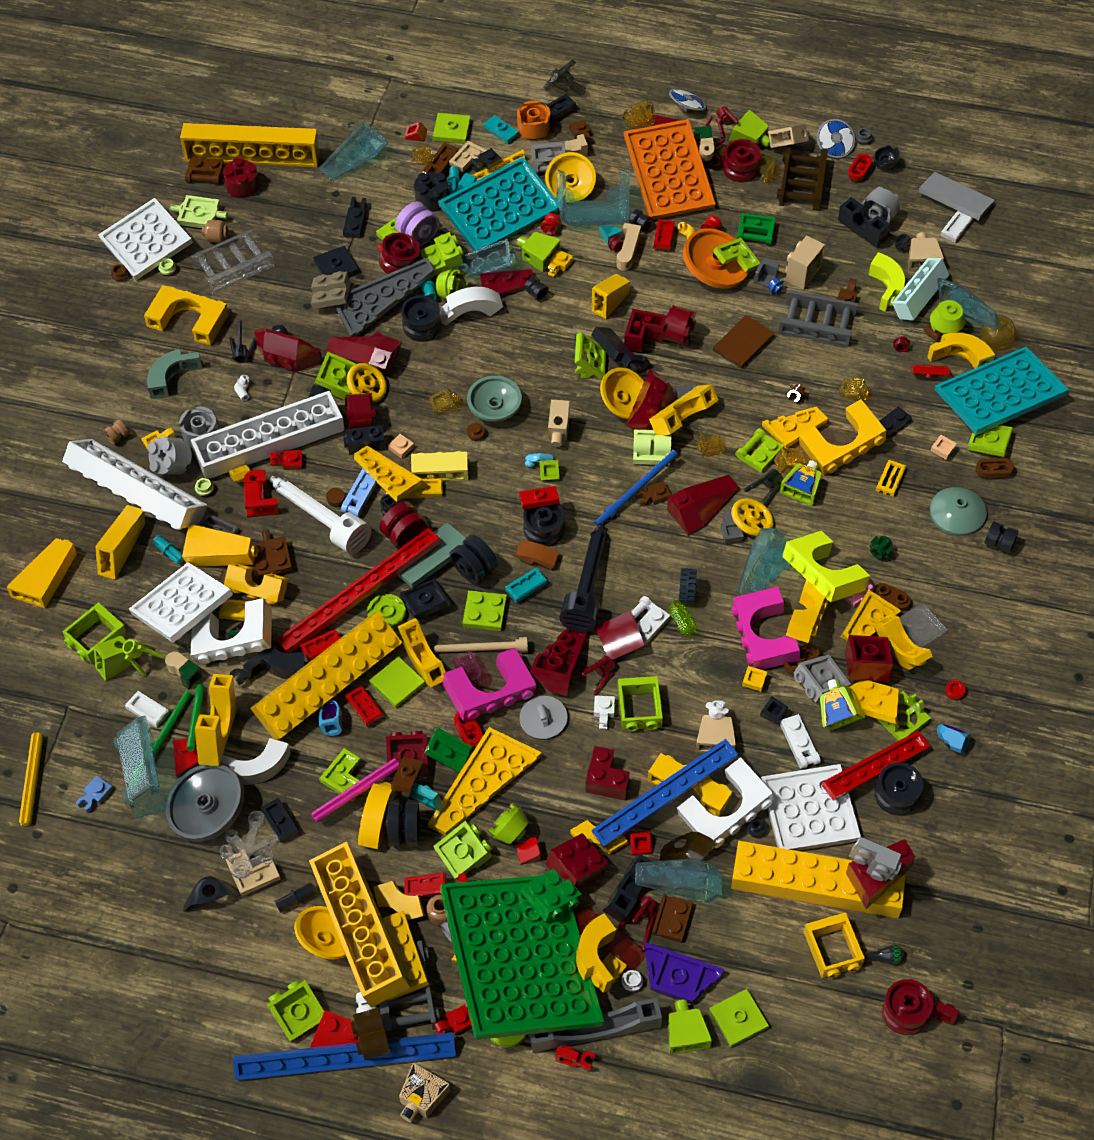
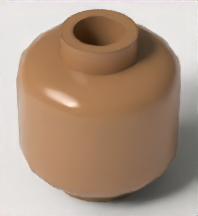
M208 220L206 225L202 227V235L205 236L208 242L222 243L228 238V225H225L222 220Z
M441 895L432 897L427 904L428 918L431 923L437 926L447 921Z

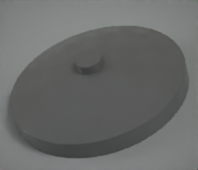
M221 764L219 766L200 765L191 769L176 782L168 796L166 817L170 827L180 837L192 842H203L218 837L232 826L241 812L244 802L243 784L230 768Z

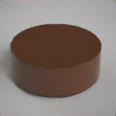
M340 488L328 490L326 493L327 503L333 507L341 506L345 500L344 491Z

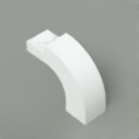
M469 287L458 290L446 297L447 303L440 308V319L444 325H448L458 316L468 311H481L488 316H492L503 307L500 295L494 290L485 287Z
M269 738L264 751L257 758L249 761H240L222 755L220 764L230 768L240 778L243 785H253L267 781L279 773L285 766L291 752L288 743Z

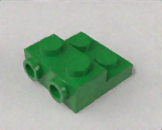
M554 868L521 886L520 889L522 895L545 922L552 918H559L568 909L573 910L580 903L579 900L582 895L569 879L564 881Z

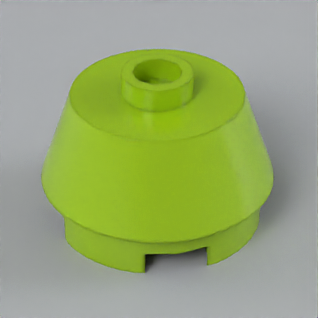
M453 268L440 273L436 281V291L439 297L447 300L446 297L458 290L469 288V282H466L464 277L466 275L465 271Z
M952 300L941 302L930 315L932 329L943 333V335L958 333L966 323L962 306Z
M514 803L510 804L511 810L509 812L504 811L494 822L496 825L495 829L491 827L488 830L494 836V839L506 844H511L515 839L519 840L525 834L524 828L529 823L521 807L518 808Z

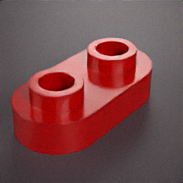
M865 153L857 155L849 167V179L852 181L864 179L872 166L873 160L870 155Z
M457 712L454 716V726L459 736L466 744L476 747L483 736L476 719H468L464 721L466 724H462L460 714Z

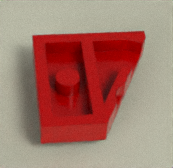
M188 738L173 740L175 774L177 778L182 777V773L188 769L199 766L196 743L194 751L186 749Z
M324 1010L310 1048L359 1042L358 1034L353 1035L350 1023L353 1020Z

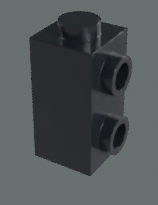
M383 425L346 429L347 437H343L344 448H348L349 455H353L365 446H369L375 451L386 450Z

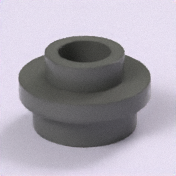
M861 128L856 132L855 139L859 143H869L872 140L871 131L867 128Z

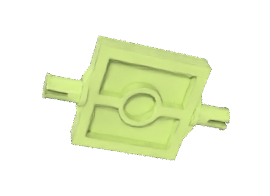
M186 195L184 202L180 206L170 204V211L179 212L177 222L183 226L202 228L208 220H215L216 218L227 219L228 216L227 212L218 211L220 206L218 199Z

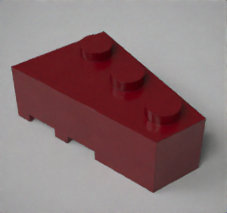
M906 839L886 847L901 854L899 862H902L893 880L878 881L873 879L870 874L866 873L867 864L862 865L855 861L848 864L846 875L866 909L912 868L916 856Z

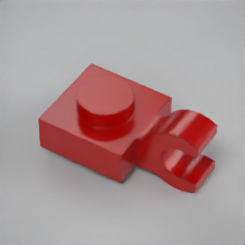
M283 450V455L271 452V466L283 465L284 470L302 469V450Z
M465 1004L446 1013L445 1018L447 1020L436 1023L435 1031L437 1034H442L453 1030L454 1034L457 1035L471 1028V1020Z
M558 1046L555 1053V1062L575 1068L579 1066L587 1071H591L592 1065L587 1064L585 1060L588 1058L595 1059L593 1052L588 1051L579 1055V1052L570 1046Z

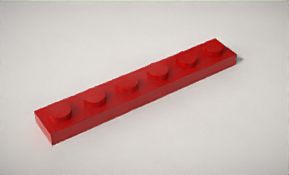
M916 731L824 780L822 787L831 799L835 801L879 777L882 769L887 765L896 762L905 763L927 751L930 745L922 734Z

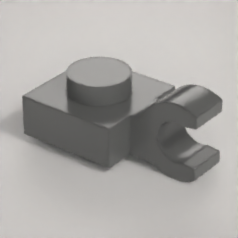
M731 510L724 511V523H721L720 526L724 543L742 541L744 538L743 532L733 521Z

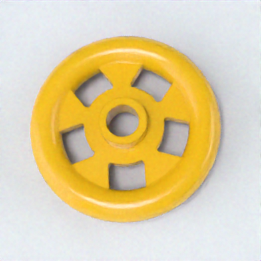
M359 363L351 367L347 374V385L352 394H360L362 391L372 393L373 403L380 401L384 397L387 390L386 380L376 367L367 363ZM363 370L365 375L360 376L358 371ZM354 380H358L359 386H355ZM375 386L379 388L378 393L373 391Z
M745 498L734 503L731 510L732 518L743 532L752 536H763L772 530V514L761 502ZM739 509L745 511L743 515L739 513ZM761 523L764 527L759 528L757 525Z

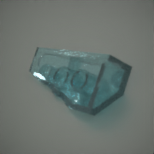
M362 121L321 165L319 170L330 180H333L378 155L388 144V141L366 122Z
M505 239L461 256L463 264L454 268L465 271L466 275L498 272L517 264L516 253L509 240Z
M942 278L937 279L940 302L946 300L955 301L962 306L965 317L995 329L999 327L997 312L967 287Z
M761 528L753 541L736 590L740 596L765 590L770 582L775 581L783 570H787L791 566L782 557L786 542L789 540L778 530Z
M691 858L636 864L635 884L706 903H710L722 895V874L712 863Z

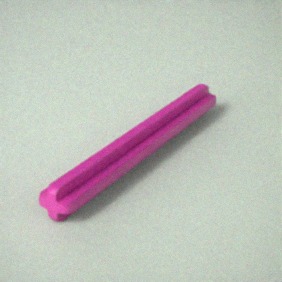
M395 758L322 805L312 812L313 819L319 822L371 788L373 783L377 784L398 770L399 762Z

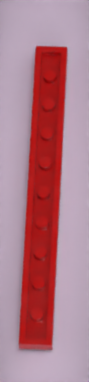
M427 528L276 639L277 644L286 653H292L300 647V644L307 642L441 543L440 538Z

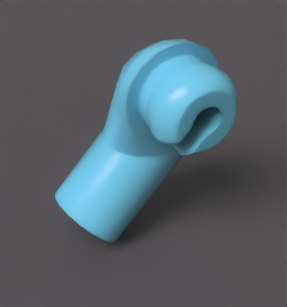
M544 453L528 454L525 458V465L534 467L535 462L553 460V455Z

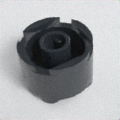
M433 172L420 173L414 182L415 202L423 203L432 212L441 210V207L438 205L439 200L449 196L448 182L445 175Z

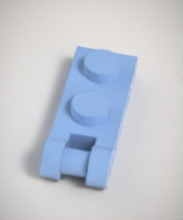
M364 469L361 470L344 500L341 512H351L358 517L361 516L365 504L377 485V482Z

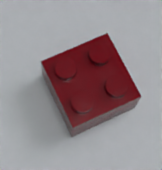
M849 635L845 648L849 679L888 682L893 666L888 637Z
M581 833L551 849L545 865L549 870L554 868L564 881L569 879L580 890L602 878L608 862L586 836Z

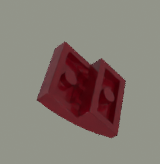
M631 610L595 626L606 655L612 660H616L646 646Z

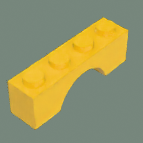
M712 384L696 386L654 415L649 421L656 435H670L682 427L681 421L698 411L709 408L719 400Z
M806 580L799 603L807 609L794 610L786 636L809 643L811 636L815 637L828 600Z
M660 753L648 771V781L657 786L686 765L680 764L669 755L665 756ZM710 777L693 787L701 798V805L710 814L721 817L731 801L732 791L726 785L712 781Z

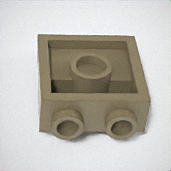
M338 271L332 275L322 274L313 278L311 286L313 292L311 306L313 309L345 304L347 302L351 285L347 272Z

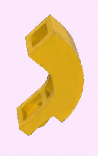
M948 333L942 335L941 342H936L930 346L927 356L930 362L951 355L961 356L967 359L974 368L993 361L995 354L984 341L975 336L965 333Z
M888 615L874 623L878 636L888 637L891 656L902 667L910 670L925 664L926 660L933 657L930 649L918 647L909 639L898 616Z
M414 618L398 626L405 650L425 683L433 687L443 682L446 671L442 661L435 657L428 646L418 620Z
M388 782L373 783L370 789L359 829L358 845L378 849L383 841L388 803L397 794V790H392L391 784Z
M605 913L593 919L585 927L576 951V963L581 977L585 980L591 976L593 984L599 987L603 993L610 990L614 978L599 959L597 951L602 946L613 941L617 930Z

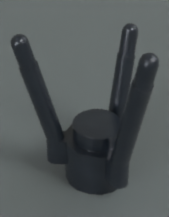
M239 320L238 345L236 348L233 338L230 337L229 340L232 359L238 363H245L248 359L252 358V351L256 340L254 335L249 350L242 344V321Z
M771 469L762 478L744 488V491L753 489L761 483L768 488L773 487L763 504L767 506L776 490L781 487L779 482L782 480V475L778 470Z

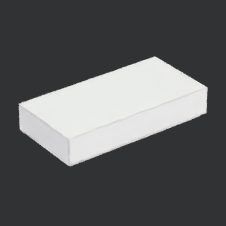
M957 211L941 231L940 236L956 243L973 218Z
M139 691L125 705L126 709L156 728L170 714L168 709Z

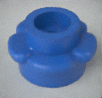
M775 278L768 285V289L772 294H778L784 288V281Z

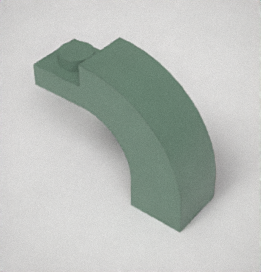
M178 349L166 353L157 359L151 366L147 377L150 398L169 397L168 383L177 373L202 369L199 352L181 355V351Z

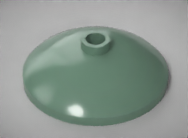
M503 376L481 378L470 387L467 394V403L471 412L478 418L486 421H502L510 418L519 410L522 402V395L518 385Z
M950 487L941 490L933 497L930 504V516L934 524L942 531L951 535L965 536L977 532L984 525L987 509L983 500L973 491L961 487Z

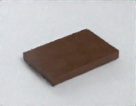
M745 315L713 347V351L742 369L774 337V332Z

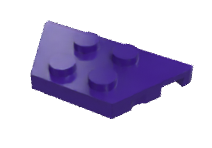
M647 942L645 943L644 949L649 984L652 991L678 1000H687L689 1004H692L724 973L723 968Z

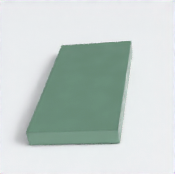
M446 523L434 532L441 540L439 545L397 575L412 588L450 562L449 552L457 545H462L463 540L466 539L465 536L450 524Z

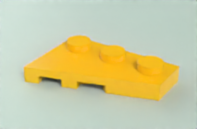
M817 407L798 411L795 415L788 417L780 416L777 420L762 421V426L787 449L799 441L801 433L813 426L816 429L820 428L828 422V418Z
M868 590L840 637L847 641L849 635L871 636L876 632L875 622L888 615L896 616L901 610Z

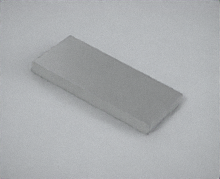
M936 172L920 186L918 191L977 220L990 209L995 201Z

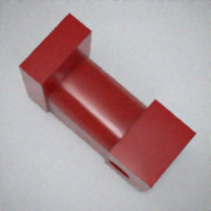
M265 469L252 470L244 476L247 518L279 515L277 498L265 499L264 492L268 491Z

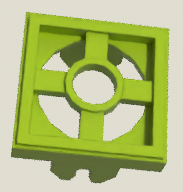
M584 333L576 334L575 363L579 366H577L575 374H581L582 379L589 378L592 375L602 379L605 375L606 352L596 341ZM591 352H593L595 359L591 357ZM583 354H586L589 362L584 360ZM595 361L599 363L597 368L594 366Z
M904 691L899 693L898 704H905L910 708L906 711L898 710L897 715L904 714L907 717V721H898L897 724L877 719L898 741L918 731L931 720V717L924 711L923 701L917 702L916 694L908 696ZM914 712L917 715V722L915 725H913L909 721L910 716ZM899 726H906L908 729H899Z

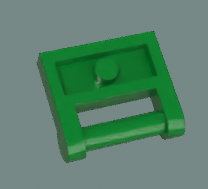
M741 213L737 239L742 238L743 240L765 242L767 245H771L775 217ZM744 231L764 233V234H767V236H765V235H758V234H751V233H744Z

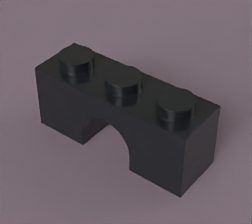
M851 197L840 206L838 221L875 247H878L888 239L891 224L878 215L871 221L867 219L864 214V205Z
M642 854L636 856L602 911L618 922L624 920L637 901L638 893L650 879L657 864Z

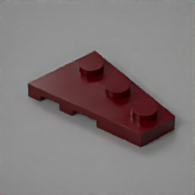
M532 269L480 273L481 287L494 290L499 293L500 298L511 292L523 291L526 282L533 277Z

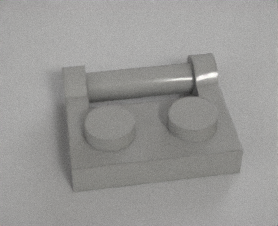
M565 142L531 144L532 169L537 175L541 172H546L548 165L538 166V162L552 161L556 156L566 153Z

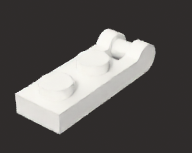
M799 714L780 720V726L800 769L807 768L809 764L816 765L821 763L820 756L816 752Z

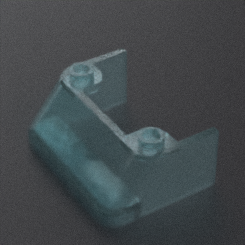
M620 169L619 187L608 189L606 201H574L573 191L566 188V173L557 170V202L561 219L565 224L607 225L624 224L629 218L630 172Z
M146 715L137 717L116 733L117 737L113 738L115 748L119 749L126 787V790L123 791L125 803L129 802L135 818L166 811V803L160 789L152 747L155 740Z

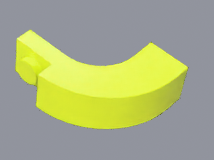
M878 252L870 264L869 276L881 280L887 286L879 307L880 310L886 312L889 306H893L892 302L903 290L905 277L903 270L896 261Z

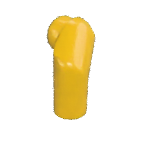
M685 222L678 224L679 232L686 236L687 239L695 232L694 228Z

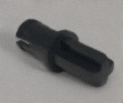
M308 883L295 891L291 890V893L274 902L281 913L295 904L300 905L299 902L317 892L314 885Z

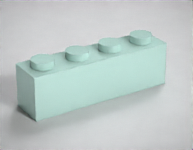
M927 258L892 302L899 319L914 320L949 276L942 258Z

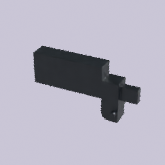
M598 326L594 328L591 336L613 361L621 362L625 368L632 369L636 373H642L643 370H646L650 363L646 356L633 354L611 328Z

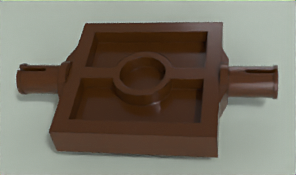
M263 530L261 532L263 541L254 544L258 550L257 557H255L254 564L252 565L255 580L263 579L264 575L269 573L280 576L283 573L293 571L286 537L282 536L271 539L270 531Z

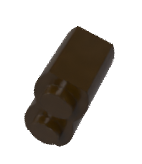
M379 1007L353 1014L354 1021L350 1023L353 1035L358 1034L359 1042H355L358 1055H363L366 1061L390 1054Z

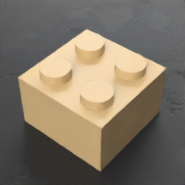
M807 235L803 241H799L795 251L790 252L787 257L786 281L804 290L821 268L825 244Z

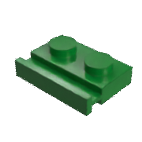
M437 727L424 754L460 773L472 746Z

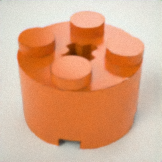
M528 101L520 109L518 108L517 129L523 139H539L548 136L550 131V109L547 105L545 107L539 101Z

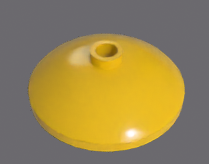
M567 152L556 156L549 163L545 173V182L547 188L557 200L564 203H576L587 198L593 191L596 183V173L594 166L588 158L579 153ZM573 178L574 182L569 183L568 179Z
M619 367L607 372L600 385L601 396L607 408L618 417L628 419L644 381L637 373L627 368Z
M309 907L298 915L294 926L295 934L300 944L308 952L317 957L330 960L346 957L327 907Z

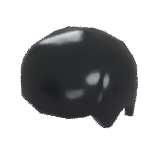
M887 145L875 151L873 160L878 168L891 170L897 166L900 153L897 147L892 148L890 145Z

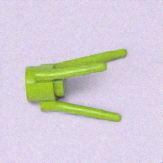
M128 639L122 647L123 652L126 654L125 659L130 661L143 677L146 676V673L133 658L140 657L143 652L164 658L163 654L153 651L154 647L132 639Z

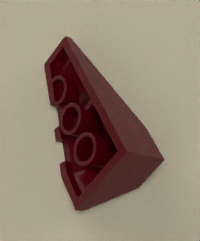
M386 336L330 337L324 354L326 355L327 352H330L356 364L367 363L379 369L381 373L390 375L403 342Z
M729 474L693 485L669 496L667 510L689 536L704 528L713 515L715 516L722 505L726 504L739 490V486Z
M566 628L557 636V640L552 645L549 644L542 654L539 653L535 657L531 673L547 691L568 695L588 632L581 633Z

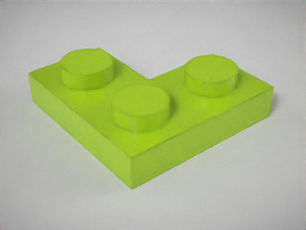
M742 238L717 246L713 251L722 264L736 260L745 273L757 269L760 265L759 260Z
M344 748L319 778L320 782L341 794L359 782L351 774L361 763V759Z

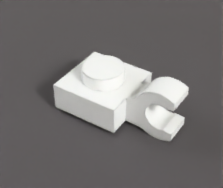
M595 696L594 717H600L599 729L607 730L608 717L614 718L615 696Z

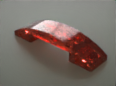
M578 905L573 910L577 927L581 934L585 927L599 916L581 905ZM619 929L616 930L613 941L603 946L625 963L629 970H634L645 957L644 952Z

